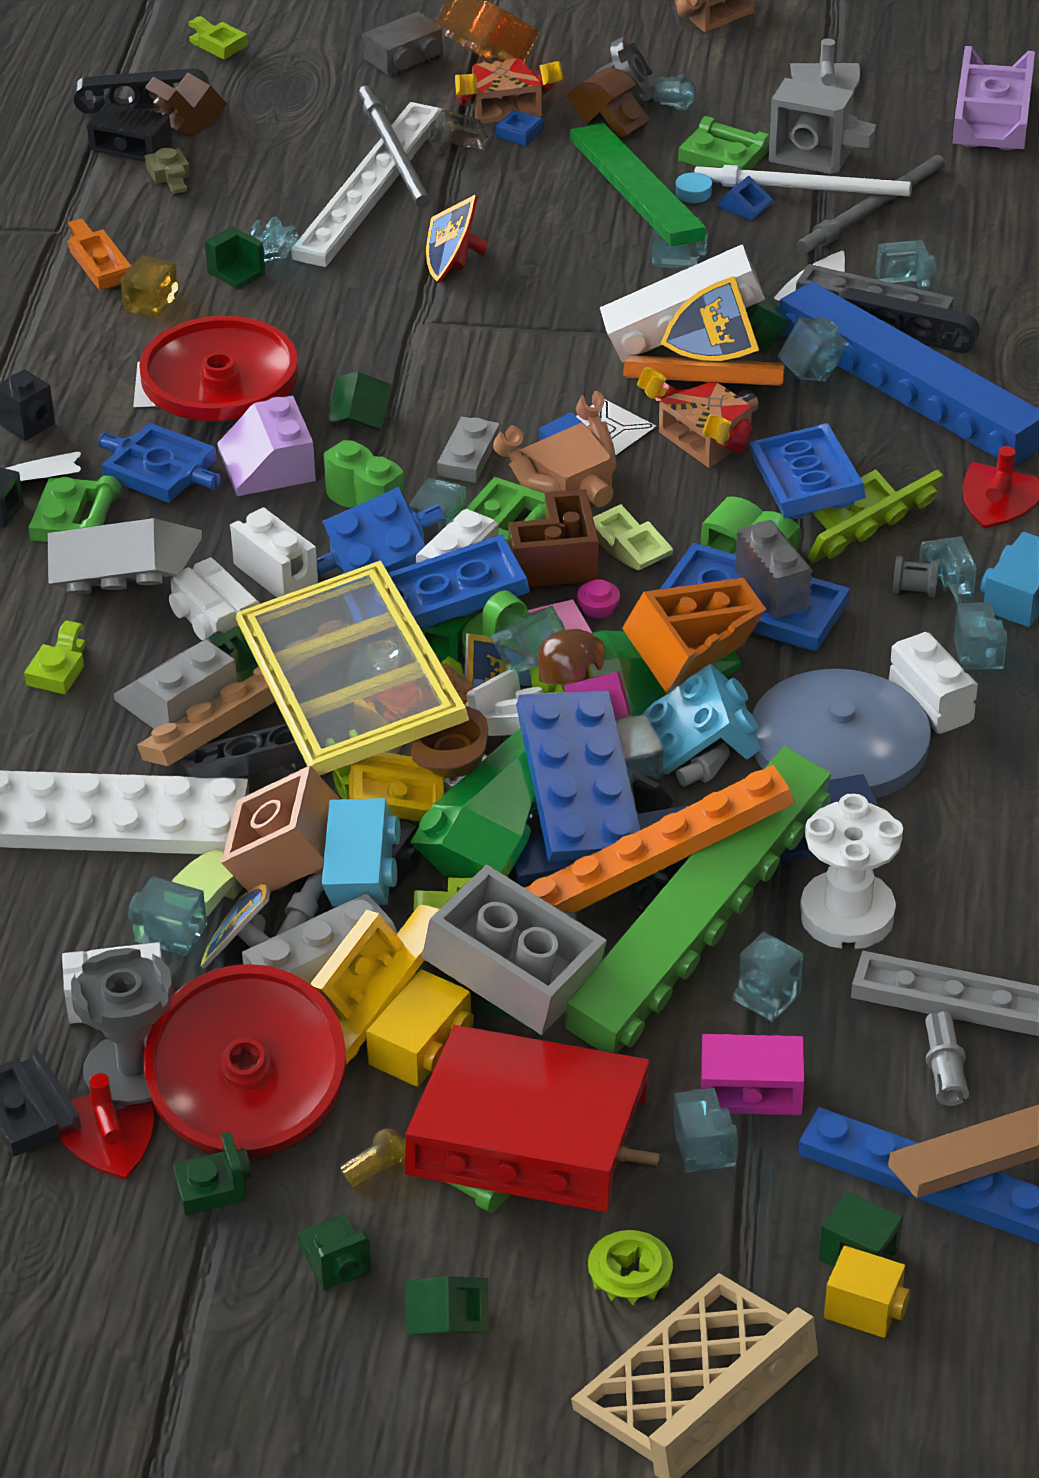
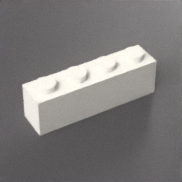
M743 244L600 307L607 334L621 361L624 362L628 355H640L662 345L661 341L669 322L680 307L695 293L715 282L735 276L745 308L765 300L756 272Z

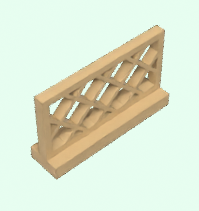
M718 1273L571 1398L573 1410L651 1460L655 1476L658 1478H681L818 1355L814 1317L798 1307L790 1314H787ZM720 1295L737 1304V1310L706 1313V1307ZM769 1323L774 1326L764 1336L746 1337L745 1325ZM739 1326V1338L708 1341V1328ZM701 1330L700 1342L670 1344V1338L678 1331ZM741 1354V1357L727 1368L710 1369L709 1356ZM702 1357L703 1370L671 1373V1360ZM664 1361V1373L633 1376V1370L641 1363ZM704 1386V1389L691 1400L673 1401L672 1388ZM665 1389L666 1402L634 1405V1392ZM626 1393L627 1406L603 1408L596 1403L606 1394ZM666 1418V1422L649 1437L635 1429V1421Z

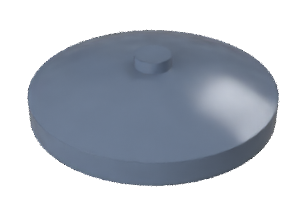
M822 669L792 676L769 689L758 701L752 714L758 724V730L755 733L761 748L759 752L754 754V757L762 769L768 765L783 746H786L830 772V780L864 774L875 799L893 793L911 782L924 767L929 753L930 723L920 703L909 692L894 682L862 671Z

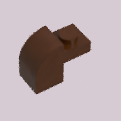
M616 68L601 70L576 85L566 95L586 125L603 115L620 140L644 127L650 121L647 114L630 92L637 84L630 76Z
M189 73L185 75L176 89L155 77L145 87L155 98L153 105L160 110L159 112L163 115L167 113L170 116L171 128L187 136H193L210 127L228 104L211 85Z

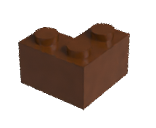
M586 489L545 493V519L508 522L509 547L527 578L529 588L559 584H579L598 579V538Z

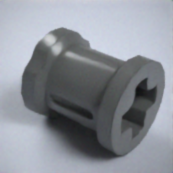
M897 556L892 593L899 594L901 590L925 592L928 594V597L935 598L939 560H932L931 563L905 561L903 556Z

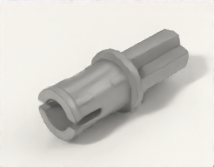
M942 1011L938 1014L930 1013L925 1019L931 1049L926 1054V1063L934 1074L938 1102L942 1105L955 1106L963 1103V1098L967 1099L969 1097V1090L963 1070L966 1053L962 1047L957 1045L952 1015L947 1011Z

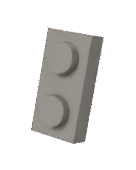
M461 416L437 462V476L476 483L493 450L494 440L500 432V423L486 421L481 418Z

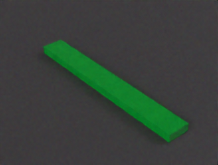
M604 123L570 129L571 142L671 247L706 239V227Z

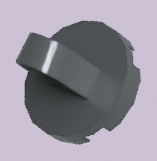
M625 35L611 43L610 50L613 61L599 68L595 74L606 68H616L623 71L637 84L630 92L640 105H644L657 98V85L650 87L647 76L653 74L652 69L635 41L628 44L629 36Z

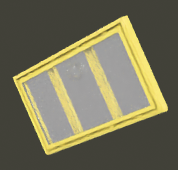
M381 561L250 607L236 614V621L307 766H311L319 776L469 721L465 705Z

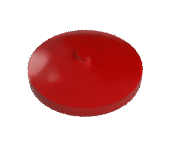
M211 316L175 325L156 336L146 346L139 363L141 385L150 401L168 413L200 421L240 419L254 403L268 401L275 397L284 398L295 386L299 372L295 345L285 333L268 323L239 316Z
M246 964L227 966L205 973L180 988L173 995L174 998L168 1011L152 1024L144 1050V1072L154 1107L162 1120L178 1137L211 1154L223 1152L221 1134L230 1131L236 1149L245 1148L248 1158L265 1156L289 1148L311 1134L325 1120L341 1093L346 1073V1049L344 1035L336 1013L317 989L302 978L285 970L265 965Z

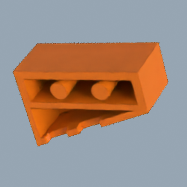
M744 578L646 591L642 593L622 629L665 692L668 693L708 664H714L743 646L766 608Z

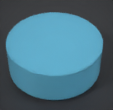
M685 173L676 179V196L686 203L697 204L705 202L712 195V180L702 173Z

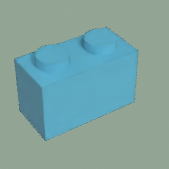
M386 798L330 800L322 886L332 906H340L365 893L377 905H388L389 887H395L397 883V864L395 858H392L393 844H399L401 828L399 817L392 815Z

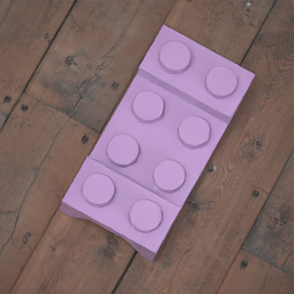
M965 46L954 120L953 144H962L966 147H998L1002 150L1024 149L1035 51H1027L1011 67L985 65L972 46Z

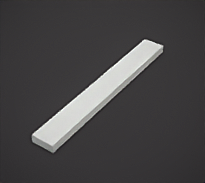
M410 102L391 125L409 160L414 157L443 120L442 109ZM382 138L292 247V260L327 267L398 177L400 172Z

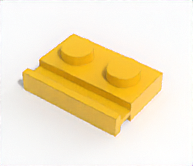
M382 752L351 764L349 799L386 798L392 815L398 816L400 819L420 822L432 805L444 795L443 777L434 774L430 769L418 766L411 756Z

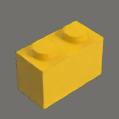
M420 969L367 1029L368 1065L419 1087L428 1075L434 1071L453 1026L459 1025L472 1028L474 1015L471 1013L470 990Z

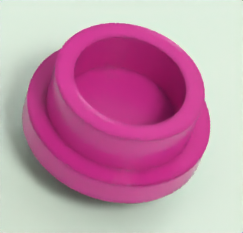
M596 579L583 584L579 588L577 601L587 616L604 618L610 616L615 611L616 606L620 602V591L614 584Z

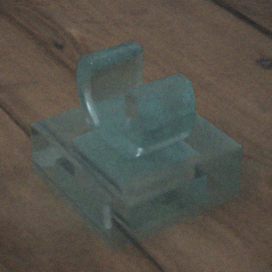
M272 217L266 224L268 229L266 230L262 222L256 220L250 228L252 237L263 243L265 262L285 258L299 240L294 225L282 228L280 220L277 217Z

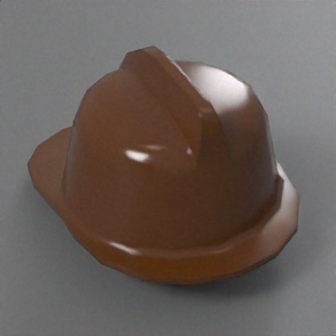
M465 706L469 721L413 741L411 755L412 760L418 766L430 769L438 776L449 778L451 782H456L458 777L470 774L480 766L486 749L489 730L487 718L479 710L469 706Z

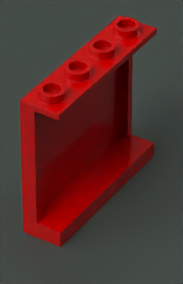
M454 1025L405 1134V1175L607 1213L612 1200L613 1173L638 1103L645 1104L647 1100L649 1059Z

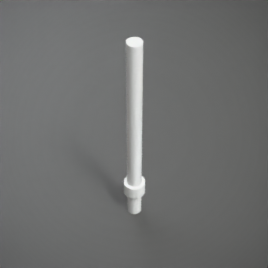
M724 165L723 168L696 166L694 171L695 173L707 175L711 178L712 182L722 183L723 187H735L749 175L759 186L910 197L912 183L906 181L740 170V166Z

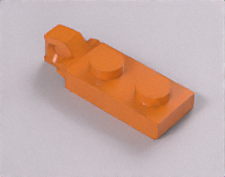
M82 218L68 222L71 230V237L68 240L70 252L99 291L106 288H115L120 284L134 280L132 266L103 229L92 232Z

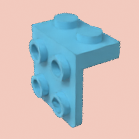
M708 664L664 697L652 703L644 711L642 720L658 770L663 774L671 773L720 737L745 759H749L761 750L755 733L758 730V724L747 710L745 701L748 700V695L738 680L735 678L728 680L714 666Z

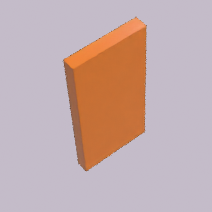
M628 355L624 361L623 376L625 378H640L644 369L648 367L662 373L666 380L781 386L784 380L785 363L737 360L700 361L693 358Z

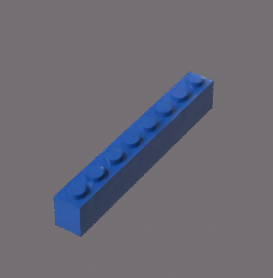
M813 281L780 299V309L789 320L781 333L996 458H998L1001 447L1009 446L1014 448V466L1039 450V409Z

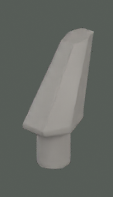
M722 742L690 759V765L676 771L678 782L685 787L698 780H701L703 783L712 780L730 756L729 747L725 742Z

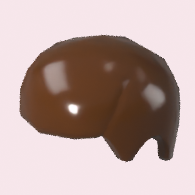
M581 629L560 630L551 634L541 643L538 650L539 681L545 684H566L582 681L585 678L586 670L590 663L595 664L597 670H601L603 661L606 660V648L602 640L590 632Z

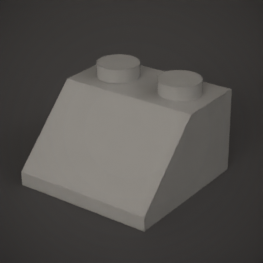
M205 639L114 693V700L153 729L166 723H174L186 716V710L190 707L211 701L220 695L222 688L237 682L235 659Z

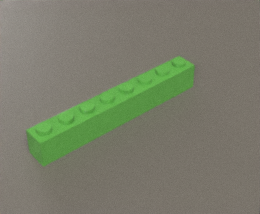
M783 746L765 768L771 765L775 766L790 788L795 803L692 854L567 1002L564 1028L599 1051L617 1054L624 1045L627 1047L633 1046L643 1032L645 1019L652 1011L656 1013L662 1011L672 995V987L680 977L686 980L693 973L699 963L700 952L707 944L712 947L716 945L724 934L727 927L726 921L732 913L740 914L744 911L753 896L755 885L760 879L766 882L771 878L779 865V856L786 848L793 850L798 845L805 833L807 820L820 808L829 805L831 794L827 793L831 773L788 747Z

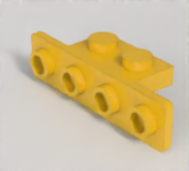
M419 905L397 935L379 913L366 910L311 982V985L329 1002L340 1022L346 1049V1065L356 1056L360 1046L366 1040L367 1029L415 976L416 971L425 961L422 958L429 919L439 909Z

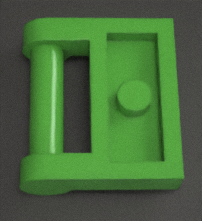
M704 116L699 128L678 148V160L699 167L723 168L724 165L740 166V170H751L769 151L770 134L760 131L754 134L720 124L717 119Z
M103 476L98 481L79 480L68 477H49L29 525L30 541L48 542V533L102 526L111 503L120 494L121 484L118 479L113 476ZM94 501L88 518L79 524L87 502Z
M494 477L466 509L495 520L498 523V536L502 534L509 545L508 531L506 530L508 522H513L524 509L532 510L524 521L545 519V493Z

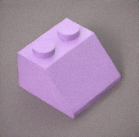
M293 396L275 397L268 401L254 403L218 442V451L236 496L316 481L313 441Z

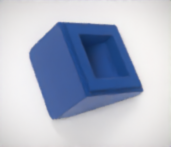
M748 175L725 195L718 204V207L752 221L767 209L774 200Z

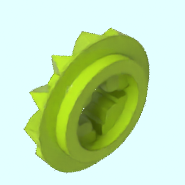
M636 1230L618 1231L603 1237L592 1248L588 1259V1273L592 1277L594 1289L607 1292L611 1302L618 1297L627 1298L632 1306L638 1298L646 1296L654 1300L659 1289L668 1288L673 1270L672 1256L666 1245L655 1236ZM640 1258L639 1272L632 1271L629 1276H621V1267L628 1268Z

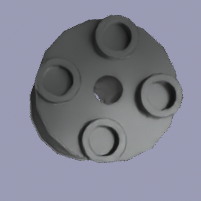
M122 948L107 950L90 957L82 964L83 972L78 978L74 974L71 980V996L73 1009L80 1020L96 1030L103 1031L107 1038L89 1052L83 1065L84 1081L90 1089L89 1079L92 1075L97 1073L106 1074L109 1077L115 1110H120L127 1105L147 1103L152 1100L144 1072L146 1040L152 1024L168 1011L174 997L171 971L162 958L152 954V960L141 957L140 949Z

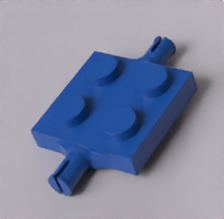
M152 423L147 424L140 432L128 438H120L108 432H104L99 438L98 445L100 448L114 452L102 464L103 476H113L118 479L121 485L170 503L191 484L196 483L211 490H216L220 484V474L206 470L217 460L216 448L209 444Z
M397 487L322 521L330 538L331 552L316 558L318 576L337 567L345 574L378 561L382 562L388 573L415 564L416 555L425 547L423 529L446 520L439 503L415 514V511L406 504L400 488Z

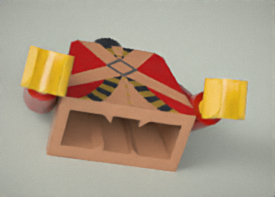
M489 57L483 63L473 65L472 74L455 75L457 100L462 106H470L474 102L476 124L502 121L513 110L533 116H542V96L554 86L555 82L564 80L561 63L557 61L539 65L541 74L530 70L521 59L500 60L497 57Z
M648 367L644 369L637 382V386L644 389L649 398L660 402V434L708 468L714 466L731 452L740 454L745 450L753 432L751 426L752 413L758 409L757 397L751 390L746 389L734 394L718 382H708L691 389L677 390L665 383L666 377L659 371Z

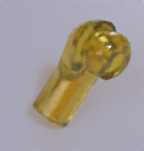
M383 1129L375 1135L373 1146L339 1166L352 1188L375 1174L401 1162L405 1157V1139L399 1137L398 1132L394 1129Z

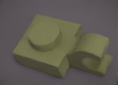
M162 148L156 151V153L145 155L146 169L156 184L167 182L172 194L187 191L183 178L190 177V167L179 148Z

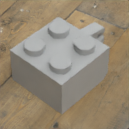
M785 78L771 100L769 162L829 174L839 172L850 154V149H853L854 146L869 148L875 139L876 125L858 120L857 117L853 116L854 91Z

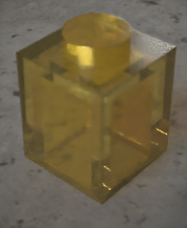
M141 255L121 278L124 311L159 318L178 295L175 262Z

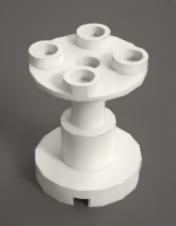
M846 794L840 798L839 802H834L820 808L807 820L805 837L811 852L820 861L831 866L826 873L814 877L804 888L800 903L802 924L814 939L830 947L841 949L842 942H855L854 949L867 948L882 941L892 930L896 909L892 890L881 879L874 876L873 869L890 862L899 852L903 836V826L888 811L868 803L867 799L860 794Z

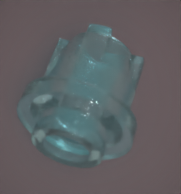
M681 74L678 78L658 77L656 80L657 85L654 99L659 101L660 104L675 106L678 110H686L689 104L694 102L696 87L688 75Z

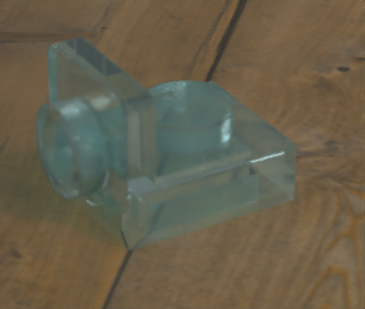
M923 240L878 244L877 280L890 283L916 280L920 290L929 291L930 277L935 276L936 265L933 254H928Z
M962 536L922 542L920 544L919 562L931 563L932 560H939L938 577H941L944 587H950L956 602L973 601L977 567Z

